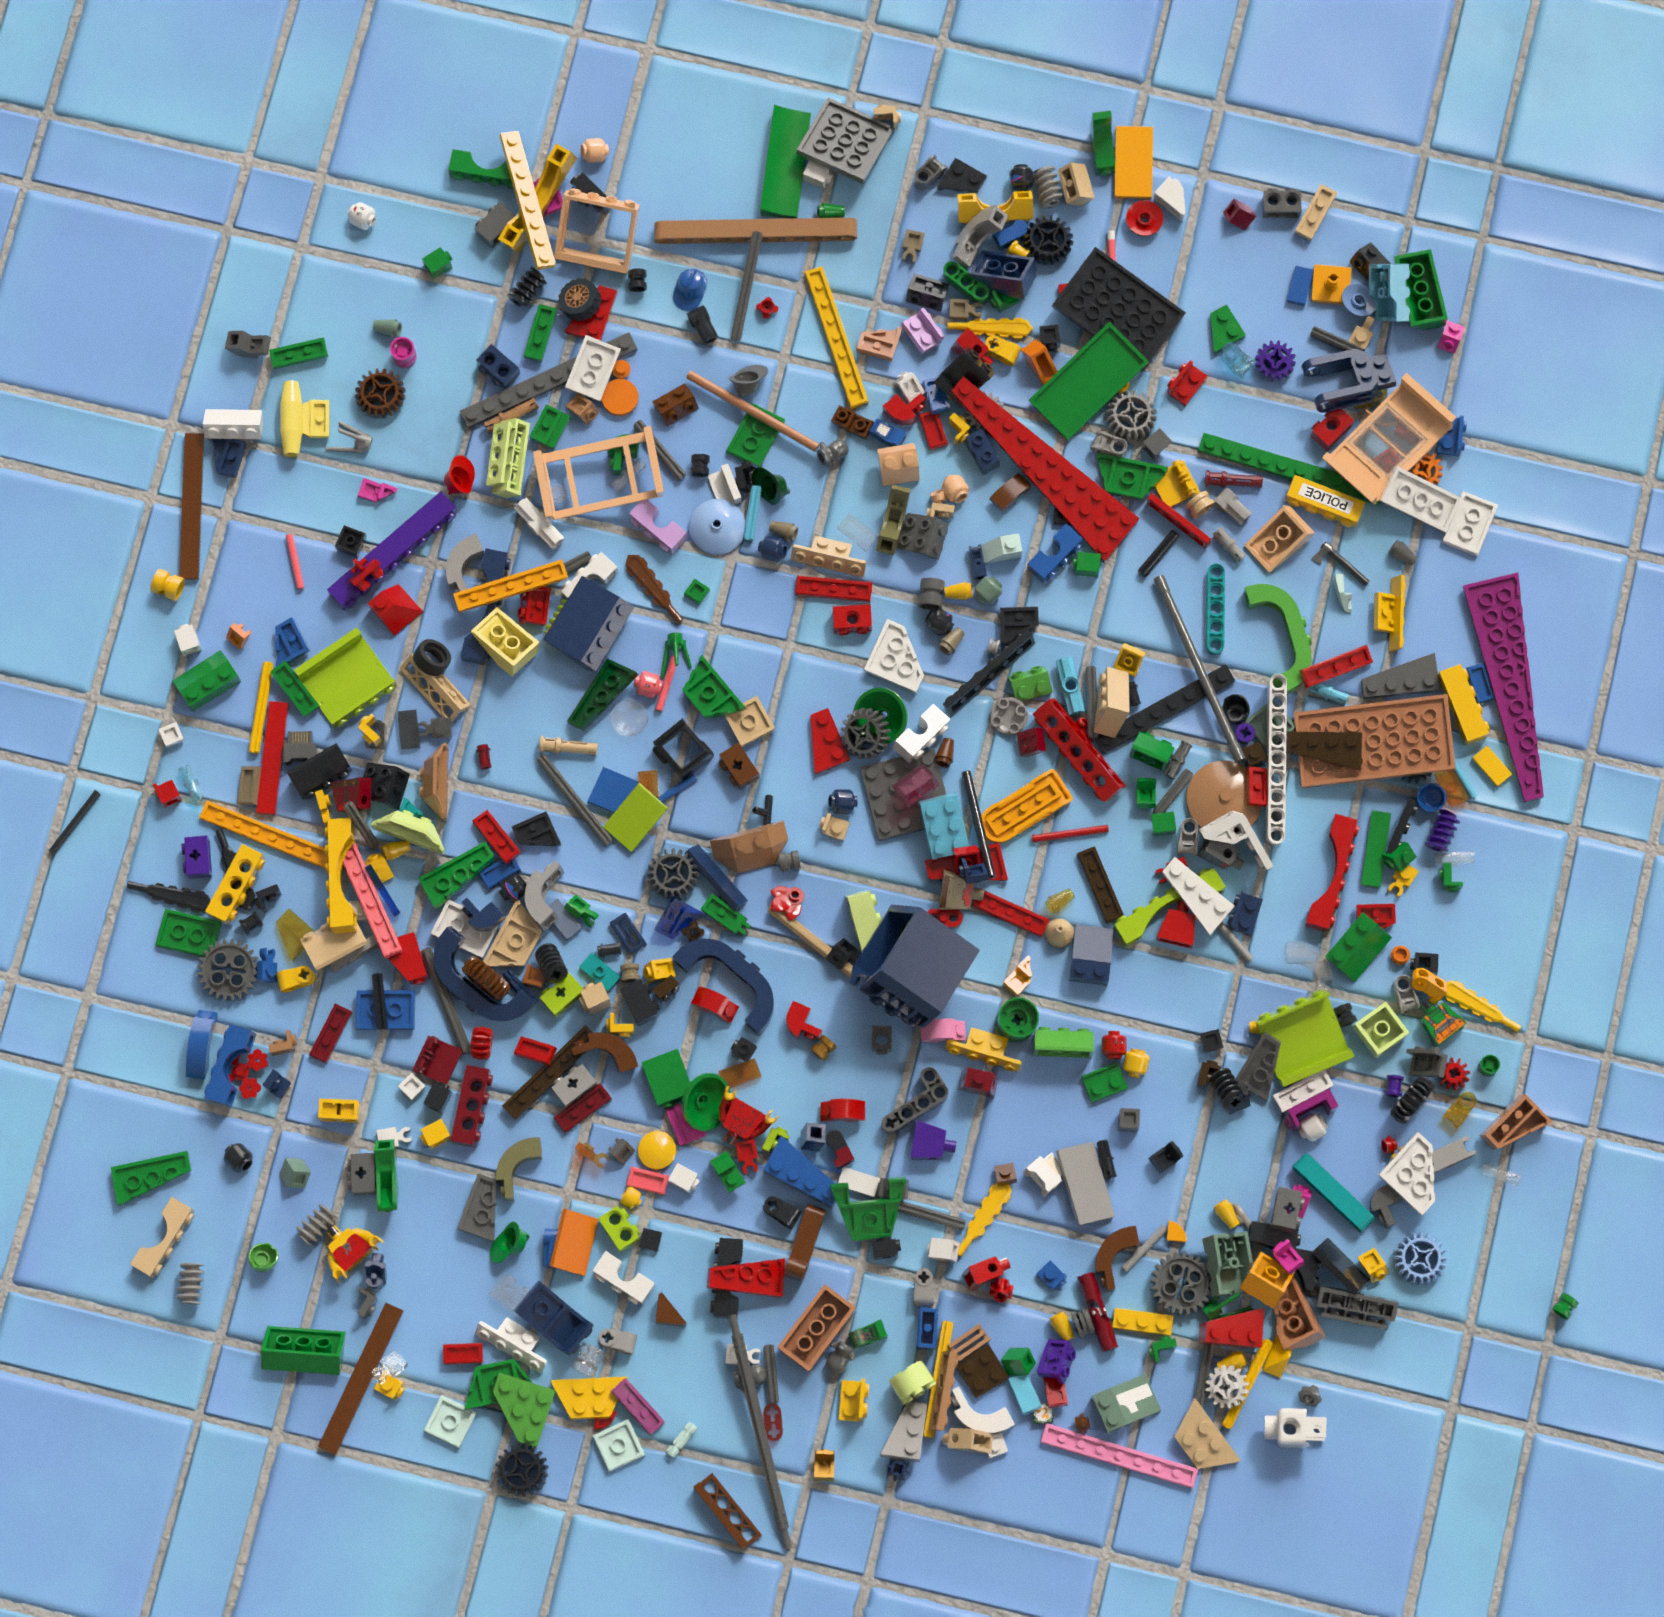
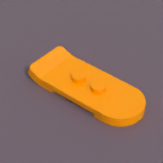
M1054 769L1046 771L1001 801L988 807L982 814L987 839L994 843H1005L1060 808L1068 805L1073 800V797Z

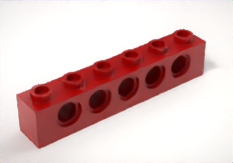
M1055 698L1048 699L1033 713L1035 722L1046 730L1047 737L1059 746V752L1071 761L1072 768L1080 772L1085 784L1093 788L1095 796L1100 801H1110L1126 787L1124 782ZM1053 717L1057 720L1055 727L1051 723ZM1064 732H1067L1069 735L1068 741H1065L1063 738ZM1076 747H1079L1081 750L1080 756L1075 753ZM1088 761L1093 765L1091 771L1087 768ZM1100 776L1105 780L1104 785L1099 783Z

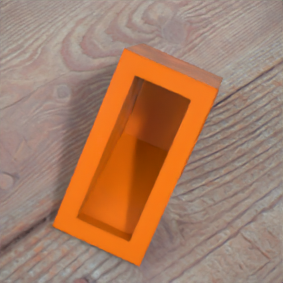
M1034 340L1021 349L1028 365L1043 385L1058 372L1046 346L1038 340Z

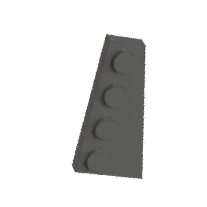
M1435 653L1361 679L1363 699L1439 691L1440 686Z

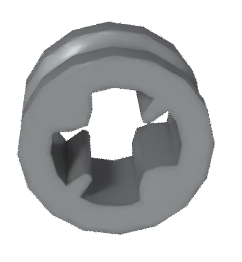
M991 638L987 655L993 654L996 657L1000 640L994 641Z

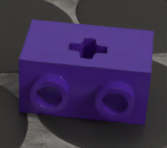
M207 835L184 837V843L181 844L182 854L185 855L186 862H183V873H186L189 879L212 877L209 837ZM195 854H198L200 856L197 857V861H194L193 859L196 856Z

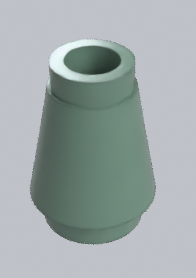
M397 319L374 320L373 331L393 338L395 336L399 337L402 331V323L398 322Z

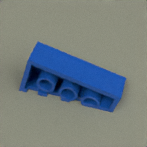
M781 1136L763 1169V1173L833 1209L836 1201L830 1184L836 1183Z

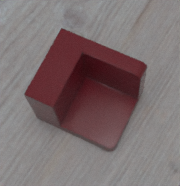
M1235 198L1223 211L1227 221L1242 230H1246L1256 218L1250 206Z

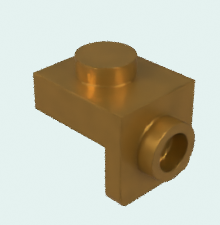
M827 1449L815 1451L814 1481L834 1482L835 1451Z

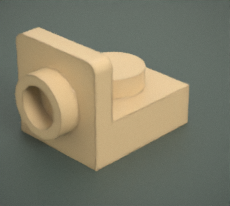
M932 502V507L927 509V516L934 517L937 515L941 519L953 518L955 505Z
M827 813L826 818L822 817L819 828H822V835L844 841L850 822L833 817L830 813Z

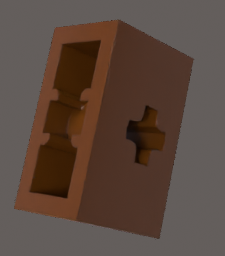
M739 743L719 754L720 761L718 763L723 771L727 770L731 775L729 779L734 787L738 786L741 790L760 778L759 772ZM734 765L741 766V770L735 769Z

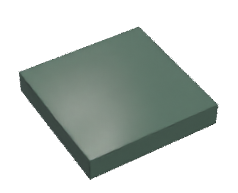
M1272 700L1273 705L1275 707H1279V705L1274 700ZM1265 704L1243 723L1251 724L1254 727V737L1267 751V704ZM1287 716L1286 731L1294 732L1296 726ZM1279 717L1272 718V723L1275 726L1281 725L1282 722ZM1273 736V744H1279L1281 742V738L1279 736Z

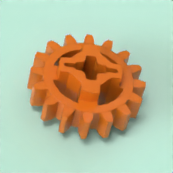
M1428 452L1414 466L1410 473L1438 485L1440 481L1438 478H1441L1443 475L1440 472L1443 466H1438L1441 460L1434 459L1435 453L1430 456ZM1434 469L1435 473L1432 478L1430 472Z

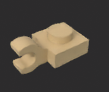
M1369 315L1362 327L1356 326L1349 339V342L1362 347L1364 352L1374 334L1369 330L1375 318Z

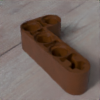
M807 1204L791 1255L784 1270L785 1277L800 1282L804 1281L826 1209Z

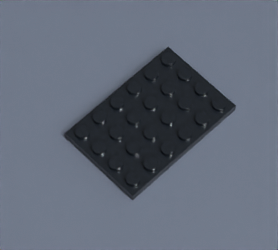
M1097 247L1092 250L1051 306L1093 337L1110 322L1149 363L1186 313Z

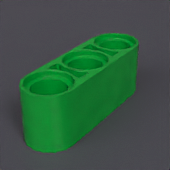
M949 261L944 265L943 278L947 283L973 303L979 302L982 305L987 303L989 289L985 284L970 277L969 272L954 261ZM952 269L955 270L956 273L954 275H950L947 273V271ZM969 281L971 284L969 286H963L961 282ZM978 292H982L985 294V296L980 298L977 297L975 294Z

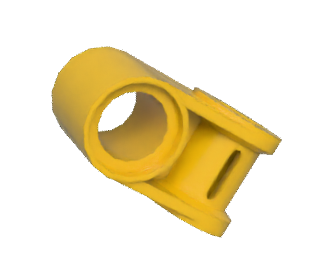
M994 335L988 337L985 342L989 348L986 355L1006 365H1015L1022 349L1018 344ZM992 344H995V345H996V347H994V349L990 348V346H992Z
M308 966L286 969L276 973L281 993L310 986L315 981V974ZM307 972V979L304 980L302 977L304 976V973Z

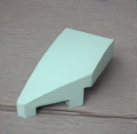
M1336 574L1334 586L1338 600L1345 613H1351L1352 593H1345L1343 574Z

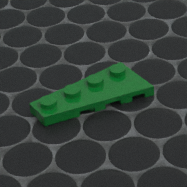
M485 841L418 879L435 910H437L492 863L495 857Z
M188 1151L110 1167L117 1205L120 1206L192 1171Z

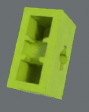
M568 973L565 980L556 983L553 987L549 986L544 989L540 1000L557 1018L582 996L580 991L583 990V987ZM558 991L564 992L565 996H559Z

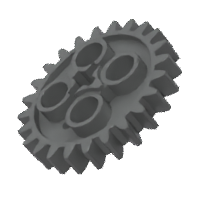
M233 938L230 940V943L223 939V944L221 945L216 941L215 948L208 945L211 951L207 952L204 950L203 953L206 957H199L203 964L197 965V968L202 969L197 975L203 976L199 982L206 983L203 989L207 990L210 988V996L216 993V999L218 1000L222 995L224 1001L227 1000L228 996L234 1001L235 995L242 999V992L249 995L247 989L254 990V986L251 983H258L257 979L254 978L257 975L255 970L257 964H254L258 957H251L254 950L247 951L248 944L241 947L240 940L237 944H234ZM219 954L226 957L225 962L222 964L215 962V957ZM237 957L245 959V963L242 966L234 964V960ZM228 965H231L232 969L246 970V973L231 971L230 975H227L224 970H212L211 968L213 966L227 968ZM217 973L223 975V981L220 983L212 981L213 976ZM234 976L242 977L243 981L240 985L232 984Z
M1184 1251L1181 1257H1179L1177 1252L1174 1253L1173 1258L1168 1254L1166 1256L1167 1261L1163 1258L1160 1259L1161 1265L1156 1264L1154 1266L1157 1271L1151 1272V1275L1155 1277L1149 1281L1155 1284V1286L1150 1288L1151 1291H1156L1153 1298L1159 1297L1160 1300L1157 1302V1305L1165 1304L1163 1310L1169 1307L1170 1314L1177 1310L1178 1316L1183 1311L1188 1316L1190 1309L1193 1313H1196L1197 1307L1199 1309L1204 1307L1202 1302H1209L1206 1296H1211V1292L1208 1290L1210 1289L1209 1282L1211 1281V1276H1207L1209 1272L1204 1270L1206 1262L1200 1265V1257L1193 1260V1254L1191 1253L1189 1257H1186ZM1171 1267H1177L1180 1275H1174L1171 1272ZM1185 1268H1188V1272L1183 1281L1184 1286L1180 1290L1178 1300H1176L1175 1296L1180 1287L1179 1281L1183 1278ZM1190 1274L1197 1275L1198 1282H1192L1189 1277ZM1165 1285L1172 1286L1174 1289V1293H1167L1165 1291ZM1189 1292L1192 1295V1300H1186L1183 1293Z

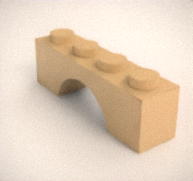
M171 1197L161 1213L167 1223L165 1238L155 1247H140L130 1265L151 1278H154L155 1275L158 1276L163 1269V1261L165 1258L168 1259L174 1250L172 1248L176 1241L179 1242L184 1234V1227L192 1222L194 1210Z

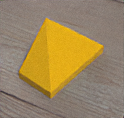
M1277 1334L1262 1371L1281 1378L1293 1349L1284 1350Z

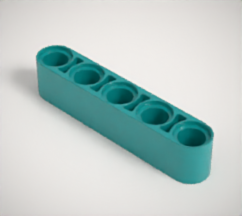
M1305 1152L1292 1165L1293 1170L1359 1232L1362 1233L1375 1220L1373 1214L1308 1153Z

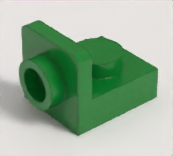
M995 290L991 291L989 301L994 309L997 308L999 313L1019 303V299L1016 297H1009L998 291L995 292Z

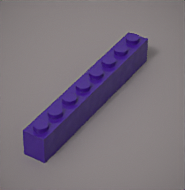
M440 491L364 557L368 562L363 567L373 559H377L381 563L379 566L384 574L379 579L375 580L371 574H368L365 579L369 582L370 586L365 591H361L348 581L360 570L354 574L349 570L327 589L329 595L343 610L353 607L361 595L365 596L368 594L375 583L379 584L384 580L385 575L389 571L392 572L400 565L399 563L404 558L408 559L414 553L413 550L418 546L422 547L428 541V537L432 534H437L442 529L443 524L451 522L456 517V506Z

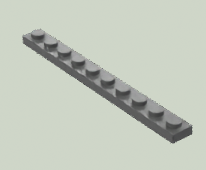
M629 332L606 342L621 349L617 360L637 351V346ZM577 356L460 410L467 428L470 429L498 416L501 412L504 413L532 398L539 397L566 384Z

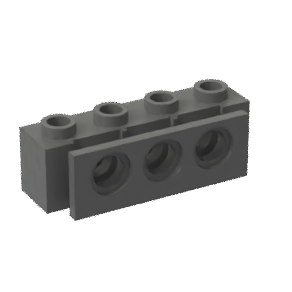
M1319 1285L1315 1305L1324 1308L1319 1313L1322 1317L1387 1329L1388 1325L1385 1321L1395 1322L1399 1302L1393 1299L1357 1292L1353 1294L1351 1291ZM1328 1307L1337 1308V1309H1342V1310H1344V1311H1343V1312H1340V1311L1335 1312V1311H1331L1330 1309H1328ZM1347 1310L1363 1313V1316L1351 1315L1350 1313H1347ZM1367 1314L1382 1317V1320L1371 1319L1370 1317L1366 1316Z

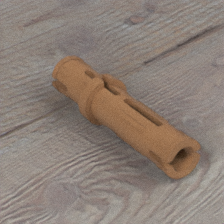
M532 398L484 422L483 424L487 428V432L491 433L493 431L494 424L514 418L518 419L539 409L538 404H535L536 400Z

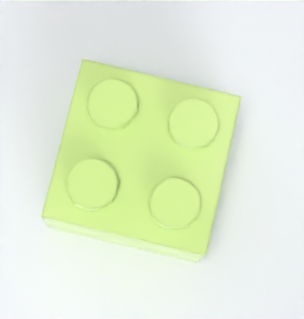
M1384 1002L1353 1026L1354 1031L1375 1059L1409 1034V1031L1387 1002Z

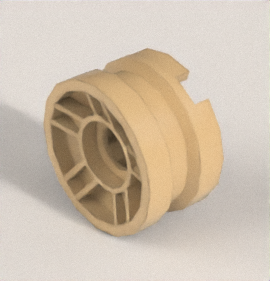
M1203 491L1188 501L1185 507L1192 512V517L1196 519L1208 512L1215 505V502L1209 498L1207 491Z

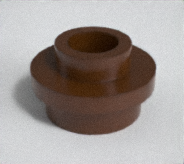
M1083 1413L1075 1417L1077 1431L1087 1433V1429L1090 1428L1088 1417H1085Z

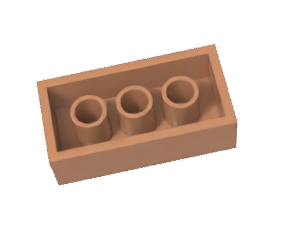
M824 1284L777 1349L810 1373L855 1313L856 1307Z

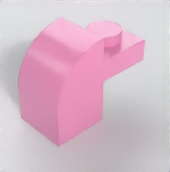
M934 1019L925 1028H921V1042L939 1043L947 1041V1039L958 1042L966 1041L965 1021Z

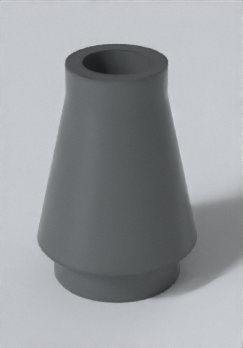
M1396 540L1389 550L1392 557L1411 566L1418 558L1403 541Z

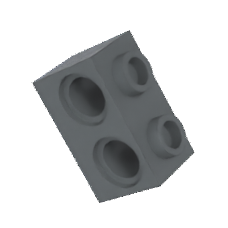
M1270 188L1264 191L1262 196L1263 218H1300L1302 212L1301 191H1297L1294 188H1289L1285 191ZM1274 200L1277 202V204L1270 205L1268 201ZM1293 200L1296 204L1289 205L1287 201Z

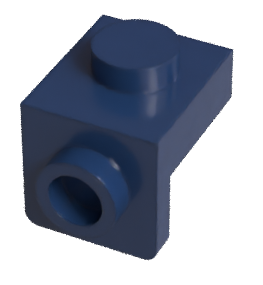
M961 858V865L958 866V871L966 884L989 880L984 863L968 866L965 858Z

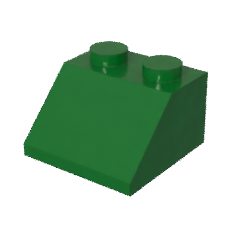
M1139 732L1129 757L1165 772L1175 747L1169 741L1155 739V736L1148 732H1144V734Z

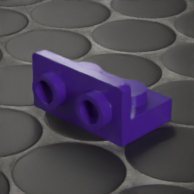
M1048 1339L1037 1369V1374L1040 1377L1057 1378L1060 1384H1065L1066 1379L1070 1375L1071 1364L1076 1358V1351L1071 1342Z

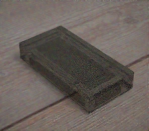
M417 710L397 711L401 750L421 748Z

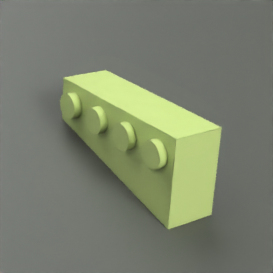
M868 890L845 896L846 901L850 905L849 912L855 924V933L860 943L861 952L881 922L880 913H876L874 908L877 905L875 894H871Z

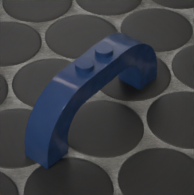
M452 926L446 927L435 945L434 966L438 977L451 990L450 993L458 1000L462 999L470 1011H476L481 1016L493 1021H509L519 1018L528 1013L537 1004L539 999L526 988L520 989L508 1003L501 1004L491 1000L458 971L455 964L456 951L466 938Z
M698 939L682 946L672 956V961L686 973L700 960L707 958L716 959L754 991L757 997L756 1006L744 1022L760 1036L769 1025L774 1011L772 989L766 978L759 972L760 968L753 962L749 964L745 960L746 956L738 949L734 951L730 946L718 940Z

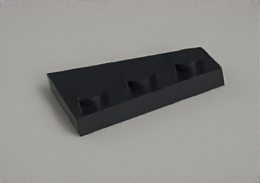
M1412 797L1408 798L1399 824L1386 851L1389 854L1394 852L1403 843L1400 841L1402 834H1407L1411 825L1407 822L1410 816H1415L1418 806L1415 805L1416 799Z

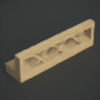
M413 653L400 667L404 675L442 717H451V723L459 713L471 706L444 674L431 676L421 671L413 660ZM410 663L415 667V674H412L407 668ZM421 678H425L428 688L421 684ZM433 692L439 694L440 701L434 699ZM445 705L454 711L451 716L446 712Z

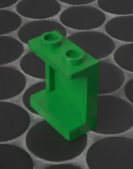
M675 1049L641 1062L658 1108H670L674 1105V1102L679 1100L682 1103L683 1095L690 1084V1080L679 1050Z

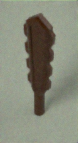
M628 555L625 564L626 571L630 576L636 578V582L640 587L645 588V593L648 596L653 597V602L657 606L666 609L675 622L680 624L683 618L672 606L670 594L667 590H663L661 581L656 580L654 571L647 567L648 563L644 557Z

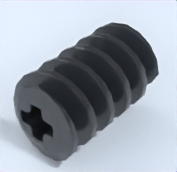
M532 266L530 267L531 271H526V276L521 277V282L516 283L517 288L513 287L511 289L512 293L507 294L508 298L519 307L522 305L528 307L526 300L532 302L533 299L530 295H538L535 289L542 290L540 283L547 285L545 277Z
M551 943L541 945L536 950L535 958L544 979L554 984L562 982L567 977L568 970L557 947Z
M1222 1068L1212 1075L1210 1084L1224 1109L1236 1111L1243 1107L1246 1103V1098L1229 1068Z

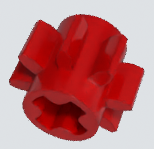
M998 1278L995 1282L991 1281L989 1295L993 1296L994 1301L1005 1302L1008 1298L1012 1299L1014 1285H1010L1008 1279Z

